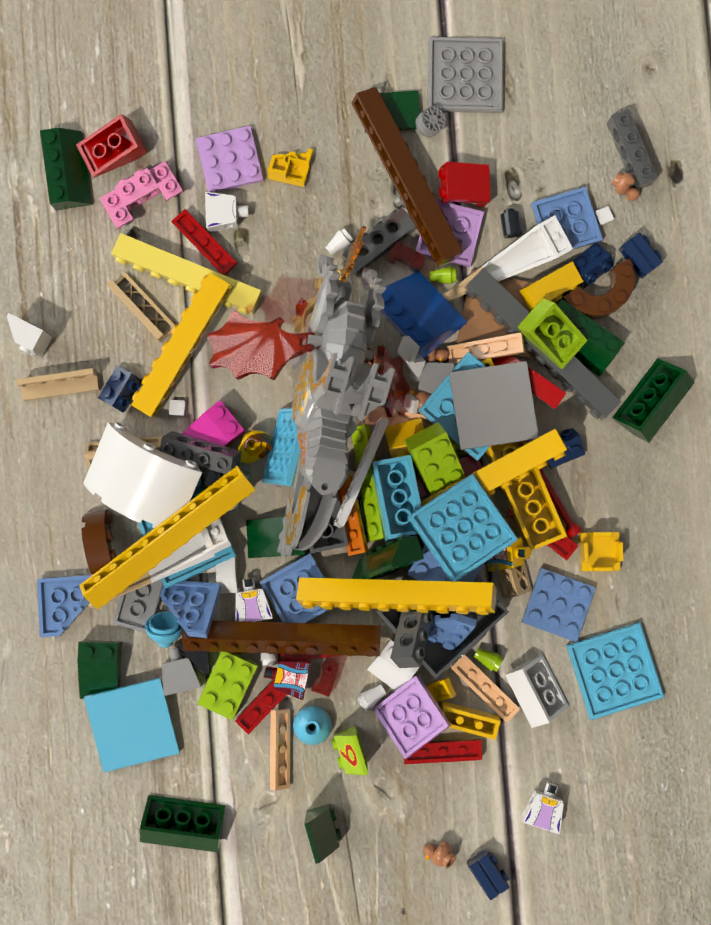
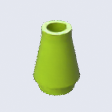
M448 266L430 271V282L456 283L457 268Z
M480 647L474 655V658L490 671L494 670L496 672L504 659L500 654L481 649Z

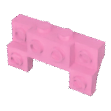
M164 161L150 170L148 168L140 169L129 179L120 180L118 185L114 186L115 190L104 195L100 200L117 230H119L123 225L134 221L129 212L160 193L163 194L168 202L172 197L184 192Z

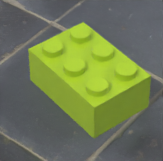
M439 422L404 440L421 480L431 496L465 478L447 432Z
M221 652L197 704L233 721L259 664L237 653Z

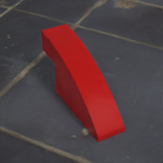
M513 355L492 359L494 366L521 362ZM528 367L532 394L556 409L566 393Z

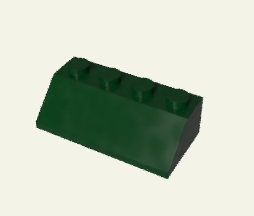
M59 127L40 130L50 205L55 211L93 205L88 168L76 144L84 140L82 131Z
M561 299L557 306L588 340L574 356L589 371L600 377L625 342Z
M657 358L612 418L636 437L650 443L695 382L687 370Z
M408 534L396 538L397 540L387 542L386 545L366 552V557L359 559L352 579H377L424 559L417 536L408 537Z
M148 795L139 829L140 842L218 853L225 805Z

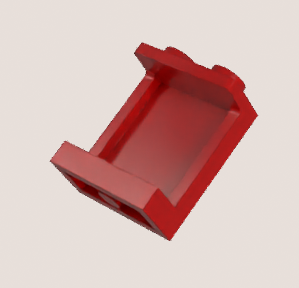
M446 162L439 168L438 178L441 184L439 198H441V204L465 202L476 203V207H484L491 202L488 164Z

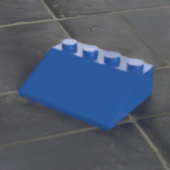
M419 271L386 286V290L382 293L384 309L380 310V313L402 337L410 336L420 347L418 354L423 359L467 324V321Z

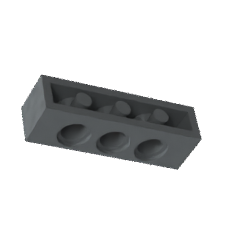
M627 109L611 115L607 126L626 172L633 174L635 178V184H632L633 188L640 190L652 185L658 177L630 110Z
M403 208L398 211H392L387 216V220L378 222L373 227V231L369 234L367 232L358 238V242L355 245L350 244L343 250L342 259L356 276L365 267L368 268L415 231L416 226ZM395 226L398 230L391 233L388 231V227ZM376 237H380L383 240V242L381 244H375L373 242V239ZM360 249H366L368 251V254L365 256L359 255L358 251Z
M174 431L162 436L161 452L184 461H194L199 467L227 474L236 466L240 467L242 454L240 450Z
M416 610L401 612L390 657L399 668L421 667L422 660L425 657L426 642L429 639L430 624L433 621V610H429L428 613H420Z

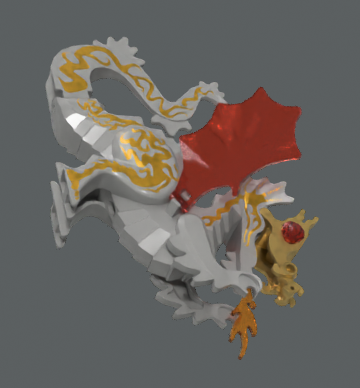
M366 226L361 227L355 243H352L346 265H344L343 269L340 268L338 270V266L332 264L334 258L322 254L319 255L317 270L319 276L323 278L318 277L316 279L315 289H318L316 296L309 298L307 301L300 298L296 305V314L292 322L295 323L293 330L297 333H288L282 330L281 326L284 320L281 317L271 322H258L249 320L240 315L236 310H232L228 321L222 328L206 335L212 344L213 350L209 366L213 369L218 367L228 368L238 380L251 374H261L271 380H276L287 362L293 363L291 368L296 369L304 360L297 380L292 405V416L297 426L300 454L292 487L289 490L286 515L283 518V530L279 535L280 544L277 550L284 557L286 555L291 556L292 549L303 551L310 548L327 528L337 501V490L342 487L347 478L349 465L347 460L349 458L347 438L355 432L359 421H363L365 416L382 405L387 417H394L395 412L399 416L405 415L404 400L405 395L410 391V387L403 375V360L400 356L390 357L384 345L377 346V355L367 347L374 340L380 324V310L384 309L382 293L386 290V286H382L383 279L377 277L378 271L366 267L363 269L362 285L369 292L365 311L362 304L349 301L352 286L351 283L345 282L355 265L354 260L363 245L361 239L367 228Z

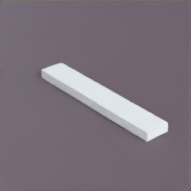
M385 417L377 420L334 521V526L339 528L345 526L389 422V419Z

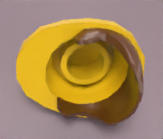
M251 430L244 434L238 450L242 451L241 461L253 463L260 458H264L268 451H272L271 438L267 432Z

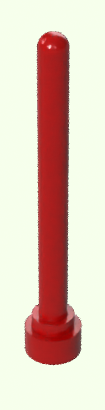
M542 468L539 469L551 500L567 526L565 528L568 537L571 538L583 531L579 524L577 525L576 522L572 521Z

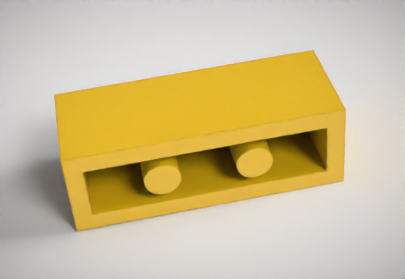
M572 261L519 290L529 311H531L542 298L555 302L563 298L562 293L567 291L569 294L578 289L577 285L582 283L583 280Z
M446 701L441 702L440 708L451 723V726L448 728L496 740L501 722L498 715Z

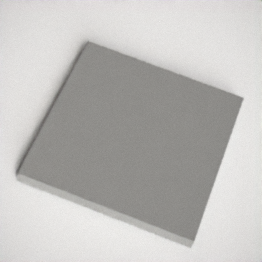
M429 37L427 107H437L442 112L502 113L503 38Z
M527 361L449 372L460 450L539 438Z

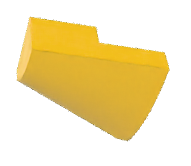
M307 149V152L299 154L293 151L285 155H272L267 170L268 179L305 187L313 149Z

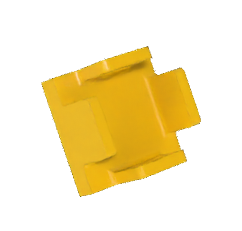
M619 532L579 533L580 571H620V561H623V542L619 541Z

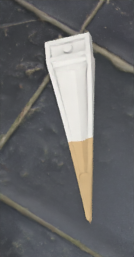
M554 215L535 226L442 296L447 301L467 294V290L464 287L483 268L499 282L555 260L573 250Z
M221 518L211 523L201 533L190 539L187 544L178 548L171 556L165 558L154 569L149 570L138 581L132 583L113 599L215 557V553L231 546ZM89 603L88 606L90 608H93L94 606L91 603Z

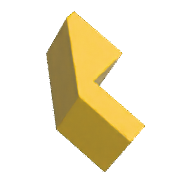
M449 677L426 685L436 702L456 696Z

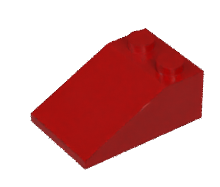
M122 114L76 144L94 178L131 163L148 152L132 120Z

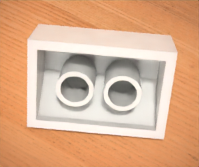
M543 654L515 667L505 675L532 728L550 723L569 707Z

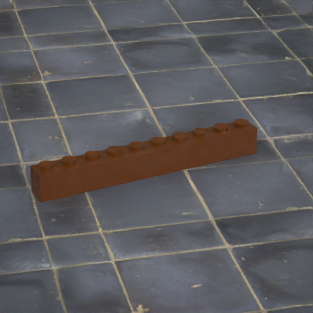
M376 87L356 93L351 104L436 266L439 267L456 260L463 252L461 244L455 238L452 227L446 221L443 210L436 202L434 193L427 185L426 178L422 175L416 159L413 158L408 144L401 135L399 127L396 126L390 110L387 109L383 101L382 95Z
M212 620L207 638L190 637L183 630L182 644L183 651L248 652L372 657L380 656L381 625Z

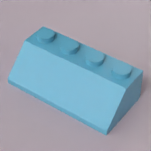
M411 455L372 462L370 466L385 542L396 540V538L407 534L408 537L418 535L407 518L421 508Z

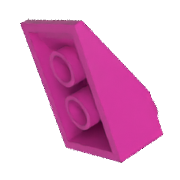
M219 400L182 434L228 447L246 431L221 400Z

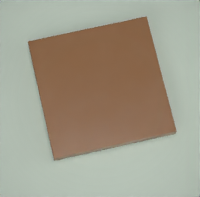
M512 278L499 281L530 313L531 311H529L519 290L532 284V282ZM466 294L462 317L467 321V324L459 329L456 344L509 334L503 325L500 326L494 321V316L490 312L487 313L480 307L481 303L478 300L472 299ZM525 351V353L513 356L530 360L532 353Z

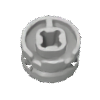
M427 107L417 116L416 127L423 136L433 137L444 128L446 119L439 108Z

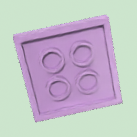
M251 126L196 138L208 192L216 193L263 182Z
M436 200L439 207L443 210L444 217L452 227L453 234L461 244L463 251L456 260L450 263L470 267L484 212L451 203L441 204V201ZM420 235L415 254L432 258Z
M419 675L413 677L373 708L404 759L409 758L451 726V723Z

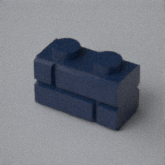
M639 232L618 250L626 260L630 259L635 272L643 279L660 266L663 261L659 251L653 250L649 245V238L646 235L642 236Z
M483 850L466 862L489 900H493L500 893L509 889L507 881L510 879L504 869L500 871L496 866L499 862L493 853L489 854L487 850Z

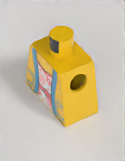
M516 536L518 538L517 541L487 560V570L490 572L521 566L524 564V559L530 558L531 549L523 547L522 538Z

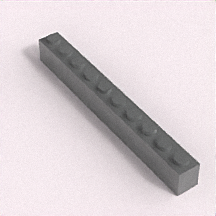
M483 268L464 287L467 290L466 293L472 299L478 300L481 303L480 307L485 312H490L494 316V321L500 326L503 325L508 330L507 333L509 335L521 333L517 327L529 312ZM523 335L525 351L531 352L538 364L549 369L548 373L554 379L558 378L563 383V388L568 392H572L581 405H586L594 418H599L600 420L607 418L621 403L575 356L563 369H560Z

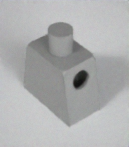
M425 363L420 377H417L410 370L408 380L419 382L418 392L425 391L432 395L449 375V372L454 369V364Z
M179 647L168 650L171 661L162 664L164 696L201 687L203 683L195 664L188 657L182 658Z

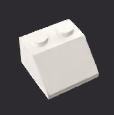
M8 313L9 326L15 343L20 345L19 349L33 357L36 354L43 357L53 337L42 329Z
M390 638L381 649L380 656H376L367 670L397 691L413 677L419 667L399 668L390 658L394 641Z

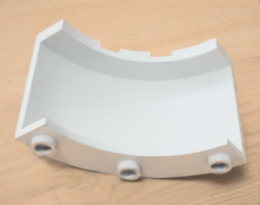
M108 422L83 484L93 495L98 494L101 496V502L139 523L142 520L152 523V527L155 528L190 502L202 471L194 461H184L157 450L154 445L143 442L133 435L126 425L120 422H115V424Z

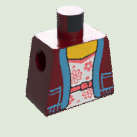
M279 660L277 668L266 666L264 678L275 680L273 689L303 700L311 661Z

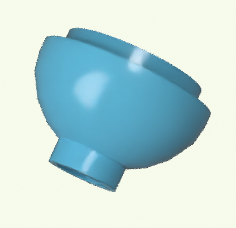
M171 612L156 613L148 618L145 623L148 637L163 648L172 646L173 642L178 640L183 633V628Z
M306 706L294 718V733L301 742L307 745L320 744L331 733V718L327 711L319 706ZM309 724H315L316 729L314 731L309 730Z

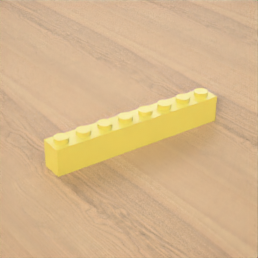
M122 233L119 234L111 253L117 263L125 266L126 263L133 266V269L142 273L144 270L150 272V276L161 280V277L167 279L169 284L176 287L178 285L184 286L186 291L193 294L199 291L202 286L200 285L202 278L210 272L233 286L222 306L238 308L237 311L244 315L249 313L254 315L262 296L261 290Z

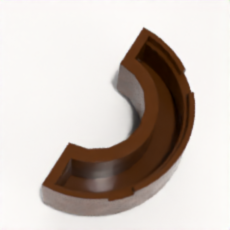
M628 259L608 273L611 281L607 294L592 296L579 287L565 295L562 300L592 320L612 315L626 303L632 294L635 283V272L632 262Z
M108 509L82 516V523L85 522V527L81 528L82 541L91 575L117 557L115 549H112L111 546L113 535L110 529L112 528L113 517L111 512H108Z

